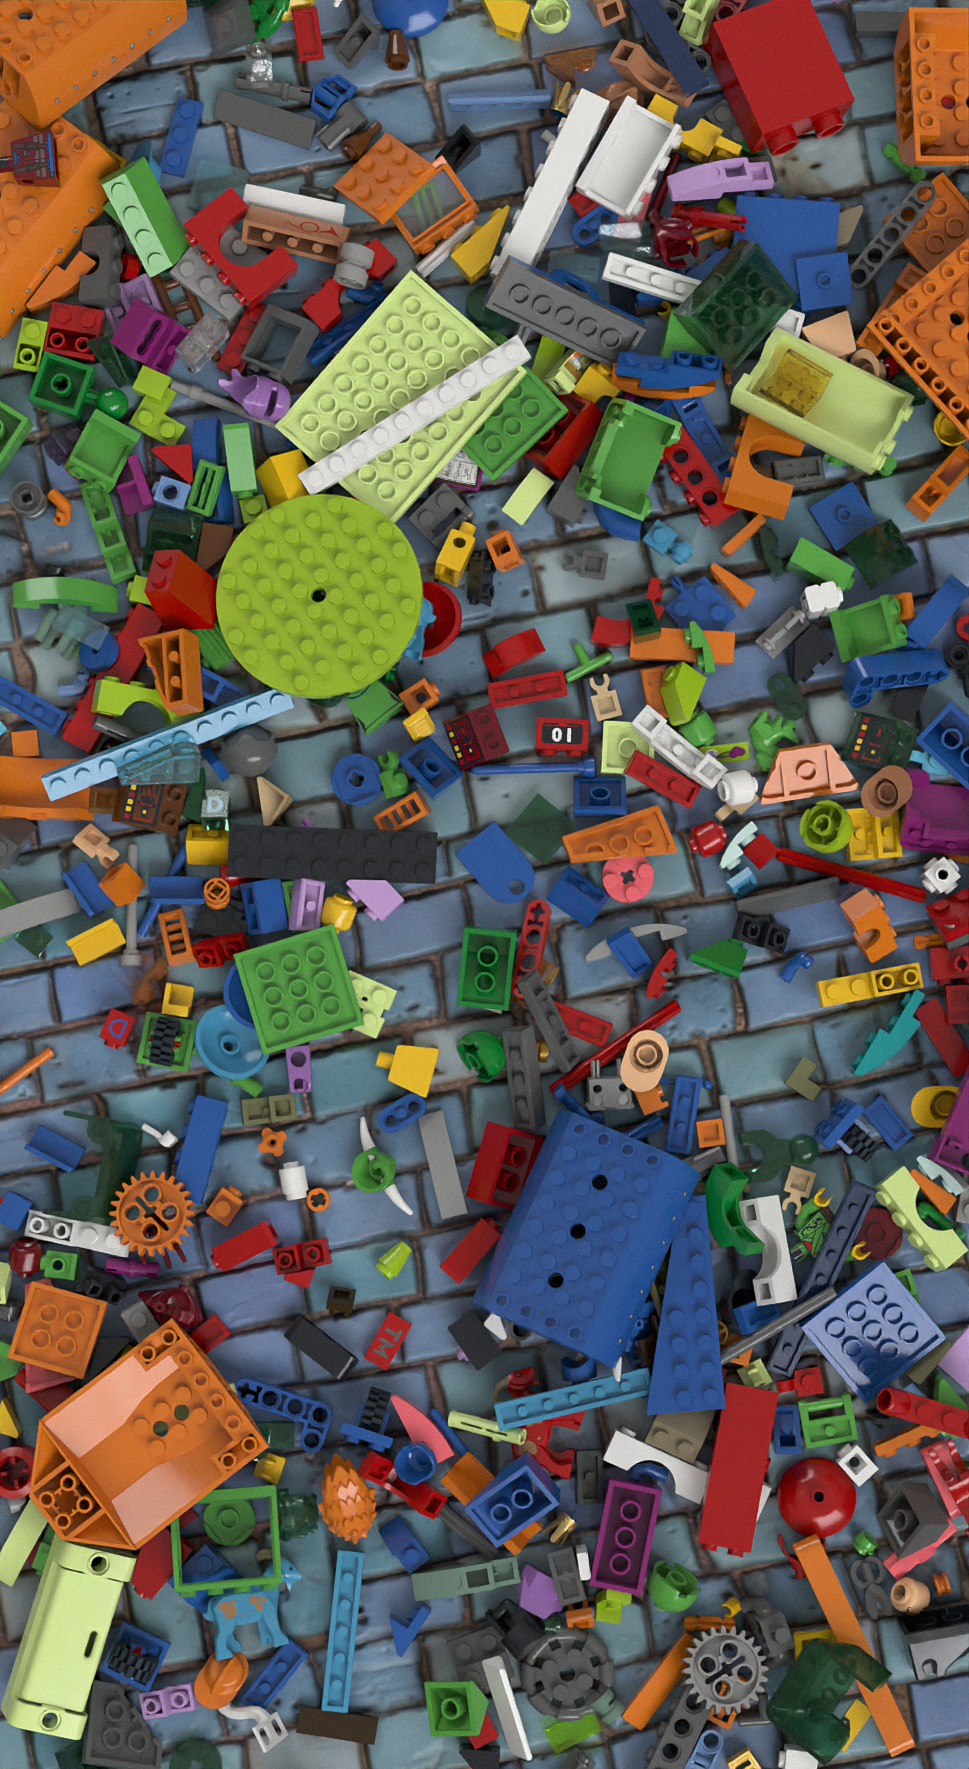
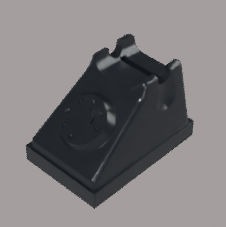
M969 1603L948 1607V1613H946L945 1608L925 1611L920 1615L909 1614L896 1617L897 1627L902 1635L909 1665L913 1669L917 1681L926 1680V1676L930 1672L935 1673L936 1678L944 1677L947 1669L957 1659L969 1653Z

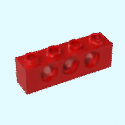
M681 425L680 429L682 432L679 441L676 444L673 443L670 447H665L660 463H666L670 469L668 474L676 485L680 483L684 489L683 496L690 506L694 504L698 509L699 513L697 516L705 527L709 525L711 530H714L736 515L740 508L724 504L726 493L721 492L722 482ZM679 452L683 453L687 457V461L677 463L673 459V455ZM695 473L701 477L702 481L699 484H692L688 481L687 477ZM710 494L715 497L716 503L711 506L706 505L702 497Z

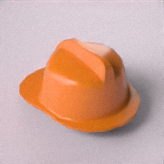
M240 1651L234 1652V1657L216 1661L215 1652L210 1656L194 1683L195 1696L202 1706L209 1709H220L227 1706L233 1700L248 1675V1662Z

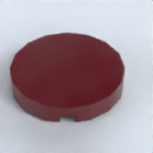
M869 1208L854 1243L857 1245L861 1241L866 1242L865 1245L860 1247V1251L865 1254L871 1252L867 1258L871 1260L886 1259L891 1257L900 1248L903 1241L902 1227L894 1223L890 1211L883 1208Z

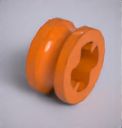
M315 1188L307 1196L308 1207L316 1212L325 1210L331 1201L329 1193L323 1188ZM323 1193L325 1195L323 1199H326L325 1205L319 1204L317 1207L312 1204L314 1200H311L312 1195Z
M942 1571L939 1576L932 1574L938 1598H941L944 1593L951 1595L952 1592L945 1571Z

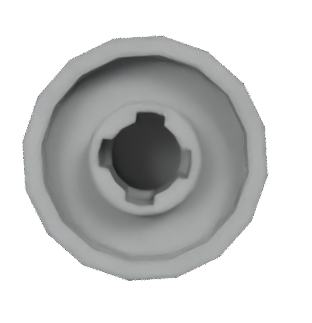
M343 243L339 255L342 263L337 264L333 280L349 288L365 289L369 276L366 269L371 268L375 252L356 243Z

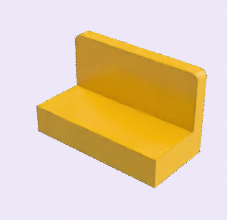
M188 824L186 836L187 863L193 865L226 864L228 860L229 825Z
M111 918L66 941L68 947H71L79 965L83 966L126 944V938L117 921Z

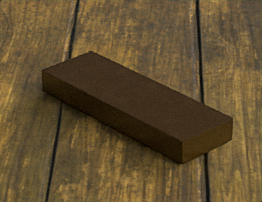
M300 1705L296 1733L375 1745L379 1716L354 1712L321 1710L322 1707Z

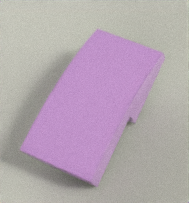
M195 1682L152 1689L148 1693L145 1691L140 1692L139 1698L144 1720L167 1717L173 1713L193 1711L200 1708L194 1693Z

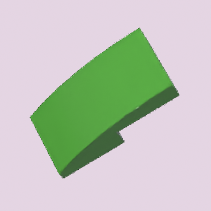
M695 621L689 622L687 628L683 630L684 642L689 644L690 650L700 649V653L696 654L698 669H702V674H713L716 671L709 643Z

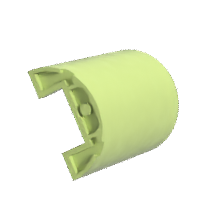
M776 327L766 341L760 360L750 375L744 373L734 387L730 403L871 475L876 469L879 471L882 469L887 459L884 455H891L897 441L894 438L903 420L908 422L913 413L914 407L910 405L914 395Z

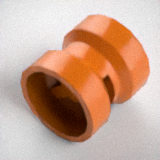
M221 878L210 879L204 886V899L209 908L220 910L226 907L230 901L229 885Z

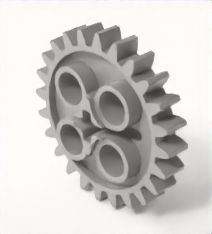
M724 1625L720 1626L719 1633L716 1632L714 1627H711L709 1629V1636L705 1632L699 1634L701 1642L695 1638L691 1641L695 1649L686 1648L685 1650L691 1657L682 1659V1662L687 1664L688 1668L682 1670L681 1673L689 1675V1679L685 1680L683 1684L692 1685L693 1688L689 1690L688 1695L694 1693L698 1695L695 1700L696 1704L702 1700L705 1701V1711L714 1706V1714H718L721 1708H723L724 1714L729 1715L732 1707L734 1712L738 1714L741 1712L740 1704L745 1709L750 1708L748 1699L757 1702L759 1699L755 1692H764L763 1687L759 1683L768 1681L766 1677L761 1675V1672L767 1671L768 1667L761 1666L760 1662L765 1660L766 1656H758L757 1652L762 1647L757 1646L753 1648L752 1643L755 1638L752 1637L745 1640L746 1631L744 1630L739 1635H736V1628L734 1626L730 1628L728 1633ZM725 1644L732 1646L734 1649L732 1659L725 1657L722 1652ZM741 1656L744 1657V1661L729 1670L727 1674L718 1677L710 1684L705 1683V1680L720 1671L722 1666L729 1665ZM702 1659L711 1661L713 1669L710 1673H706L701 1669L700 1663ZM739 1668H744L748 1671L749 1679L747 1682L740 1681L737 1671ZM717 1682H722L726 1685L727 1693L725 1696H720L716 1693L715 1685Z

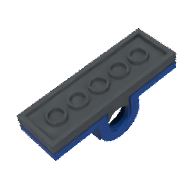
M508 255L484 297L485 307L611 368L613 363H617L619 352H633L647 330L645 321L600 300L596 289L578 275L563 269H555L548 274L511 255Z

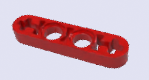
M540 899L531 901L526 909L511 984L513 994L521 1000L525 999L517 985V982L524 977L520 973L527 974L530 970L537 969L540 974L552 916L550 906ZM539 906L545 911V914H540L538 920L543 927L530 925L531 922L536 924L537 916L533 911L538 910ZM531 931H539L541 934L540 940L535 944L529 943L527 940L528 934ZM527 956H534L536 959L535 966L531 969H525L522 965L523 959Z

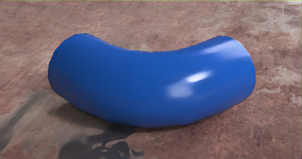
M593 502L597 520L608 533L624 540L639 541L640 520Z

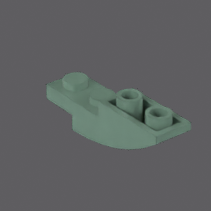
M516 1556L411 1574L415 1601L482 1592L521 1583Z

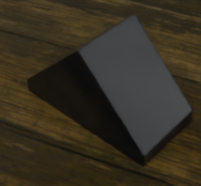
M462 124L434 159L436 160L442 155L453 172L457 174L481 155V143L469 128Z
M98 1336L89 1364V1377L92 1380L97 1377L133 1339L130 1336Z
M462 1743L459 1746V1753L472 1769H499L500 1746L483 1745L476 1750L471 1743Z

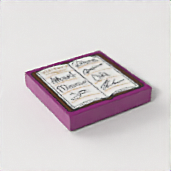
M460 449L431 484L441 485L445 482L448 487L479 492L483 471Z

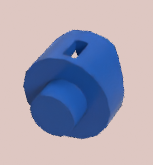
M568 1357L560 1359L562 1380L571 1381L572 1384L589 1381V1379L598 1376L596 1361L591 1358L587 1362H577Z

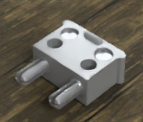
M623 1058L617 1059V1076H600V1061L596 1060L595 1077V1060H591V1077H587L588 1102L585 1104L588 1110L632 1109L634 1107L631 1100V1089L626 1085L623 1089H619V1085L624 1083L620 1074ZM599 1085V1089L593 1091V1087Z

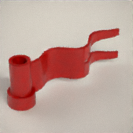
M949 1438L946 1441L953 1463L961 1479L960 1482L945 1466L933 1448L929 1449L928 1452L969 1526V1469L959 1455L954 1442ZM967 1528L965 1532L969 1538V1528Z

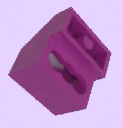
M135 298L110 342L129 357L167 375L193 331L153 305Z

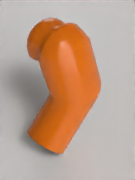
M54 488L47 495V498L56 506V514L53 516V521L58 526H65L71 520L72 504Z

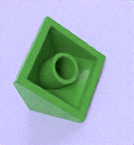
M473 1681L424 1682L431 1736H478L480 1734L489 1701Z

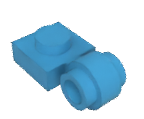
M658 519L642 540L643 543L661 556H664L670 550V559L679 565H682L683 562L687 563L692 556L691 551L694 549L682 539L679 543H675L674 541L678 537V533Z

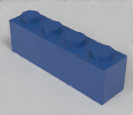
M197 1095L196 1099H191L188 1114L192 1116L189 1125L185 1124L182 1131L181 1139L185 1140L183 1149H178L174 1164L178 1165L176 1175H171L177 1178L175 1185L180 1182L185 1185L181 1192H191V1195L186 1200H192L200 1205L204 1201L230 1104L229 1102L203 1095Z

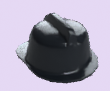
M746 1269L739 1272L733 1281L731 1290L725 1292L721 1297L719 1309L722 1323L734 1325L739 1329L733 1309L756 1299L753 1279L758 1274L755 1271Z

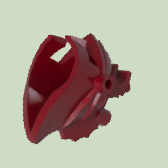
M656 209L649 212L648 215L655 225L652 236L654 250L651 253L657 260L662 258L669 267L686 268L688 265L683 258L672 261L669 257L683 256L689 254V252L692 253L695 259L698 257L699 243L692 234V230L695 228L694 224L689 219L684 221L678 218H668L666 215L662 217ZM692 239L693 245L687 244V240Z
M180 1284L178 1288L140 1291L137 1295L140 1300L142 1299L148 1305L153 1316L161 1326L174 1318L183 1329H186L203 1320L199 1305L194 1296L188 1292L190 1287Z

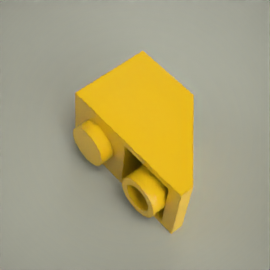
M481 0V4L495 33L520 42L530 16V5L525 0Z

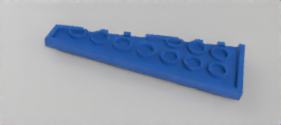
M706 1195L691 1196L672 1240L648 1397L647 1415L726 1409Z

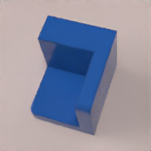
M13 1190L8 1191L0 1205V1223L15 1231L21 1230L29 1215V1210H32L35 1202Z

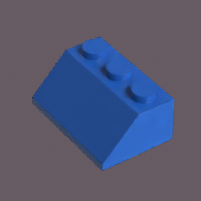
M952 700L922 731L915 741L969 790V714Z

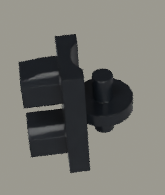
M85 1265L81 1277L73 1284V1288L75 1291L84 1293L92 1298L107 1301L116 1306L124 1295L122 1290L127 1282L124 1278L105 1272L101 1267L93 1268Z

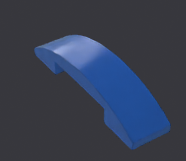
M699 396L686 399H670L686 432L719 480L724 484L725 477H731L732 472L727 471L731 456L734 455L732 452L730 453L707 415Z

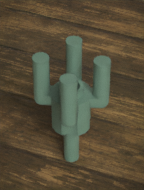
M90 576L85 577V579L96 581L94 578ZM61 604L59 610L53 607L49 608L33 638L40 641L39 646L48 651L58 632L63 633L55 648L63 652L61 656L64 659L70 661L86 633L80 624L88 610L82 605Z

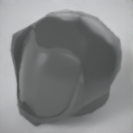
M254 723L232 731L219 741L221 758L227 768L239 776L253 777L261 774L274 762L278 751L275 741L276 735L273 731L264 729Z

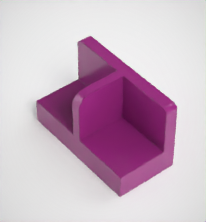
M137 454L127 457L128 462L125 463L115 484L125 514L128 517L156 507Z

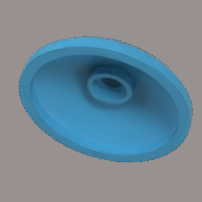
M226 1004L210 1009L202 1016L196 1026L194 1045L197 1055L202 1063L214 1074L232 1080L245 1079L256 1074L267 1062L269 1054L263 1055L256 1029H251L239 1023L231 1015ZM224 1045H228L231 1051L225 1050Z

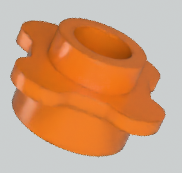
M265 1128L262 1131V1143L258 1146L261 1153L270 1152L277 1157L281 1156L284 1152L282 1148L284 1141L287 1139L286 1133L283 1131L274 1132L270 1128ZM271 1140H275L274 1145L270 1143Z

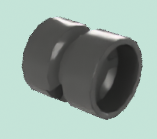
M26 480L17 483L11 490V505L21 517L33 521L40 519L46 514L49 502L39 485Z

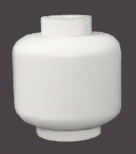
M746 770L725 773L717 784L719 798L729 806L750 803L754 799L755 792L758 790L756 778L752 777Z

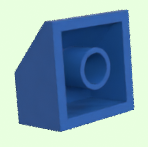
M209 1540L182 1565L183 1584L244 1578ZM174 1573L167 1581L173 1589ZM207 1590L197 1591L196 1597H186L183 1599L203 1613L207 1611L209 1599L214 1595H208Z

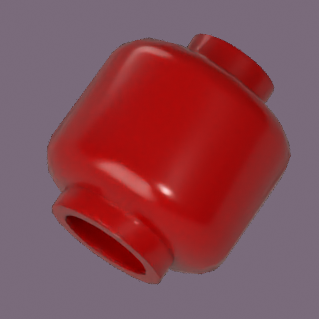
M708 820L693 827L690 830L691 838L687 840L693 854L698 852L701 857L707 858L722 851L728 838L720 822L715 823L713 820Z

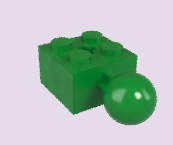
M47 351L44 352L28 397L33 407L78 422L82 421L87 404L96 406V409L115 420L122 418L128 410V399L122 390L115 387H108L100 392L93 390L98 376L94 367ZM66 383L68 387L65 390L60 391L58 387H63Z

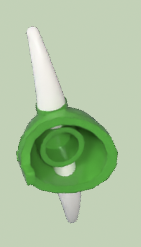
M361 1117L360 1137L364 1152L360 1153L352 1164L351 1176L353 1183L365 1193H375L383 1190L400 1209L408 1215H412L413 1211L403 1200L395 1185L396 1160L392 1156L378 1150L369 1134L365 1117Z

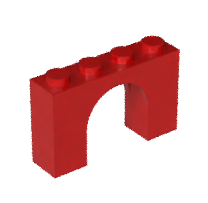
M230 187L183 224L185 233L183 237L192 248L194 246L197 247L201 252V259L208 267L211 265L218 272L216 276L225 287L227 285L231 287L236 301L241 306L246 305L251 310L297 273L298 265L282 246H279L262 261L252 266L235 265L223 256L219 247L221 238L230 228L242 220L248 212L247 204Z

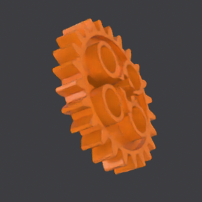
M154 1170L151 1171L150 1178L144 1172H141V1180L138 1181L135 1177L131 1176L132 1185L129 1186L126 1183H122L125 1189L124 1193L115 1192L120 1199L119 1201H111V1204L117 1207V1210L109 1212V1215L117 1220L111 1222L110 1225L112 1227H119L114 1235L116 1237L124 1236L120 1243L123 1246L130 1243L129 1251L134 1252L138 1247V1254L140 1256H143L146 1250H148L150 1257H154L156 1250H158L160 1255L165 1256L166 1247L174 1252L173 1243L177 1242L183 1245L180 1237L182 1235L190 1236L189 1232L185 1229L186 1226H194L188 1219L189 1217L196 1216L194 1211L189 1210L190 1207L195 1205V1202L186 1200L191 1195V1192H181L185 1185L182 1182L175 1185L177 1180L175 1176H171L167 1181V1174L165 1172H162L159 1178ZM153 1189H158V1198L152 1202L148 1201V1193ZM137 1197H140L169 1227L168 1231H165L156 1220L150 1217V1214L136 1201ZM172 1207L176 1208L177 1214L175 1218L167 1220L165 1217L166 1211ZM133 1208H139L140 1215L136 1220L129 1219V1212ZM152 1226H156L158 1229L156 1237L148 1239L146 1235L147 1230Z

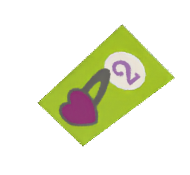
M748 742L699 747V751L705 756L710 754L720 763L749 760Z

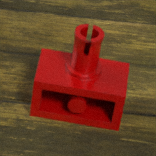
M959 946L950 951L947 947L927 949L929 981L937 980V985L953 984L952 979L963 978V983H969V946Z

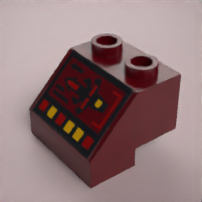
M492 703L442 722L460 771L510 752Z

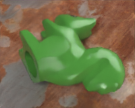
M760 710L748 726L747 731L750 735L752 746L758 751L755 755L757 766L762 771L769 773L777 750L780 749L777 746L779 741L783 738L791 743L798 744L799 740L796 737V725L793 720H786L781 725L783 716L778 715L771 721L768 719V711Z

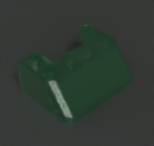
M814 1638L804 1646L768 1702L766 1715L775 1726L825 1766L843 1749L849 1740L850 1732L847 1725L833 1713L855 1679L871 1692H874L886 1684L892 1673L858 1645Z

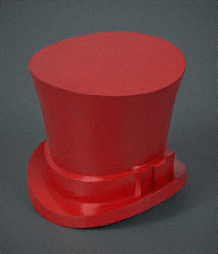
M16 1444L0 1451V1496L16 1499L30 1493L35 1448L25 1444Z

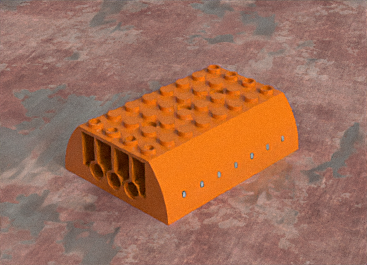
M0 0V95L39 131L186 23V0ZM28 14L31 16V19H20L18 16Z
M0 95V157L11 156V142L13 140L51 130L57 139L61 187L18 185L14 179L13 172L0 173V337L5 339L26 312V304L56 265L61 267L83 239L84 227H92L104 212L103 207L109 200L99 179L115 172L121 167L98 143L63 117L59 116L39 131Z

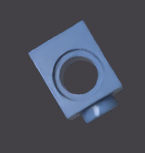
M161 476L160 482H155L151 495L154 496L153 500L156 505L186 514V505L192 486ZM176 489L178 494L174 499L168 500L165 498L167 490Z

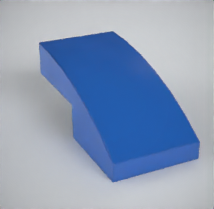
M218 417L194 420L192 455L195 474L200 459L208 460V462L216 463L219 466L221 464L222 449L218 445L221 421ZM207 467L205 470V474L208 473L209 468Z

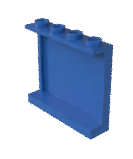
M742 192V196L737 195L735 215L746 216L747 224H741V226L746 227L744 232L734 231L729 290L743 294L800 298L795 259L836 253L840 203L834 202V198L821 197L819 201H810L809 197L800 195L793 196V199H783L781 194H768V197H757L755 192Z

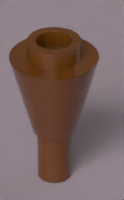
M375 120L365 130L342 140L341 151L343 155L349 160L359 161L372 137L382 129L380 122Z

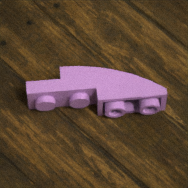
M747 157L698 165L670 175L666 179L672 201L721 198L723 192L772 189L774 185L769 162L749 163Z

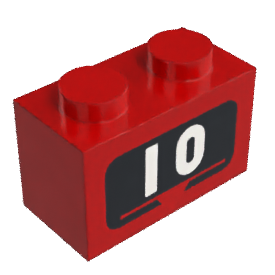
M537 717L535 751H541V756H556V752H566L567 757H582V753H587L589 719Z

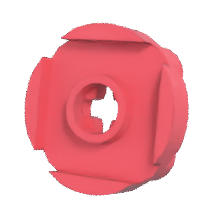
M645 857L608 860L602 871L603 886L610 897L618 902H636L649 893L654 881L653 868ZM628 870H631L635 881H629L627 884H624L622 882L623 877L620 875L622 871L627 873Z

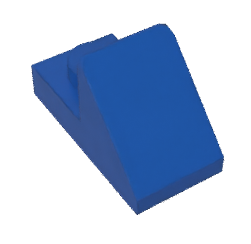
M798 1405L776 1406L772 1436V1448L775 1454H802Z
M400 1514L378 1530L393 1556L396 1555L409 1574L431 1559L429 1553Z
M423 1602L419 1608L414 1606L406 1618L409 1624L390 1613L389 1619L396 1652L400 1657L403 1656L431 1613V1607Z

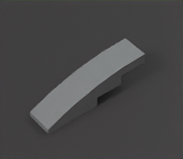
M443 1110L425 1114L418 1119L441 1217L445 1219L468 1213Z

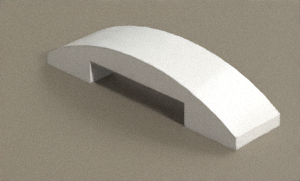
M646 705L631 723L634 730L673 766L699 784L712 790L728 769L710 754L705 756L669 727L664 717L649 705Z

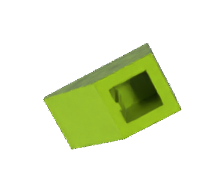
M23 317L13 364L14 369L38 372L44 355L43 349L48 322Z

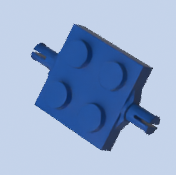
M678 575L674 577L677 583L673 578L669 581L678 594L664 609L680 629L687 628L689 622L695 621L701 630L723 631L726 625L737 617L705 576L687 587Z

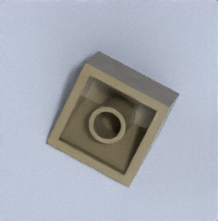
M716 1410L654 1414L647 1429L645 1442L693 1464L704 1443Z

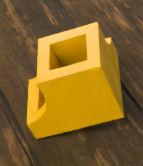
M598 361L588 367L573 389L579 396L592 401L594 404L598 403L604 395L615 398L623 392V390L611 385L612 368Z

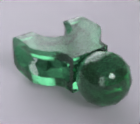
M764 1129L740 1132L735 1135L736 1141L739 1144L756 1145L763 1154V1162L759 1167L743 1172L749 1178L746 1184L771 1181L782 1167L790 1166L791 1163L800 1167L809 1166L816 1161L819 1155L817 1141L808 1134L800 1133L794 1135L789 1141L788 1138L778 1139Z

